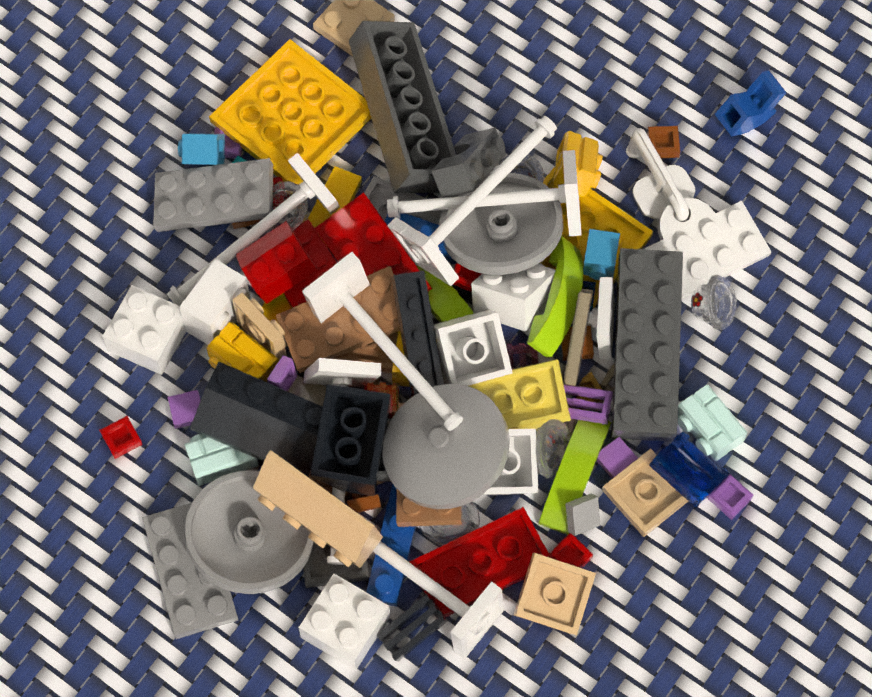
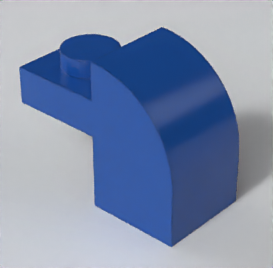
M770 70L764 71L746 92L730 95L715 113V116L731 137L745 134L770 119L777 112L774 107L787 92Z

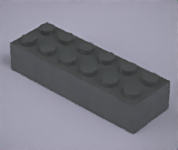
M362 21L349 39V45L394 193H440L431 171L443 158L455 156L456 153L415 23Z
M625 248L620 250L617 277L611 439L620 437L621 439L674 442L676 438L683 252Z

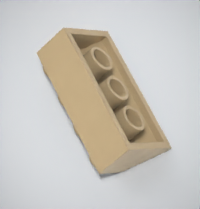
M269 451L253 486V489L260 495L257 500L271 511L277 507L284 512L285 515L282 519L298 530L300 526L306 528L311 532L308 538L321 548H324L327 544L336 550L333 556L345 566L349 567L353 563L361 568L383 538L381 533L372 523L273 451Z

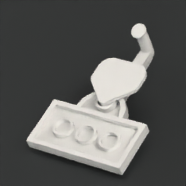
M637 128L633 132L629 145L626 148V153L631 158L642 156L652 173L636 182L632 192L633 198L643 215L659 220L658 234L661 240L644 248V250L683 252L682 299L771 254L770 248L742 201L715 213L708 204L693 198L695 186L682 167L677 165L666 167L644 129Z

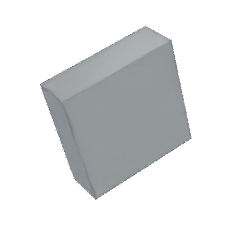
M591 493L566 503L569 533L576 536L600 526L598 496Z

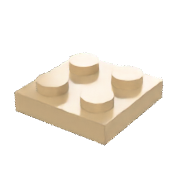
M334 0L313 23V29L353 56L349 39L362 21L394 22L395 15L374 0Z
M243 293L235 297L232 301L236 319L243 331L278 358V360L283 355L287 356L285 349L287 344L283 338L285 332L274 319L269 321L263 315L264 310L254 298L249 300Z
M649 449L602 488L607 497L643 537L689 502L693 496L652 449Z
M533 553L514 616L577 636L596 573Z

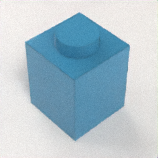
M182 134V139L178 142V155L182 157V164H225V134Z
M589 229L583 275H588L595 280H600V277L613 278L620 233Z

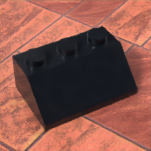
M327 384L310 477L343 492L375 497L391 394Z

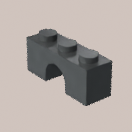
M496 127L465 134L454 146L457 155L443 158L431 172L441 197H451L475 191L506 155L504 141L499 137Z

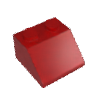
M287 221L236 254L243 273L255 292L266 304L318 270Z

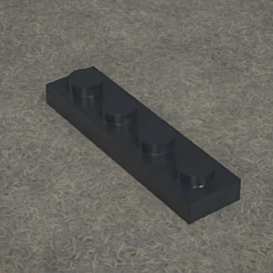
M418 271L393 275L391 280L404 355L431 387L443 385L425 272ZM409 381L411 396L413 397L419 391Z

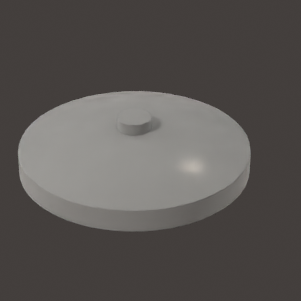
M509 173L489 194L550 188L532 177ZM473 192L464 193V194H460V195H456V196H451V197L469 196V195H471ZM557 200L475 207L442 243L451 258L469 270L489 275H506L524 271L543 261L558 245L563 232L561 204ZM456 209L442 210L439 226Z
M443 384L432 387L454 413L459 412L463 417L462 422L455 429L448 431L444 426L445 421L426 399L418 393L399 408L390 421L385 433L383 462L388 477L407 499L426 508L451 509L463 506L479 498L499 478L508 458L510 447L509 430L501 411L481 391L460 384Z
M238 471L215 479L195 497L186 517L185 541L188 554L194 566L211 583L235 593L258 594L272 591L285 585L304 568L313 548V541L308 538L311 533L303 526H300L298 530L282 519L285 515L284 512L277 507L271 511L257 500L260 495L253 489V486L260 471Z

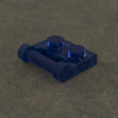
M682 431L651 461L649 466L697 508L730 475V472L725 467L720 468L689 441L690 436ZM681 449L688 457H690L697 465H699L707 474H709V475L712 477V479H710V478H709L705 473H703L697 466H695V465H694L688 458H686L679 450Z

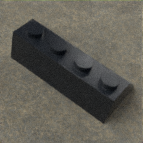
M218 362L204 390L190 430L262 461L265 460L271 450L308 477L312 468L323 406Z

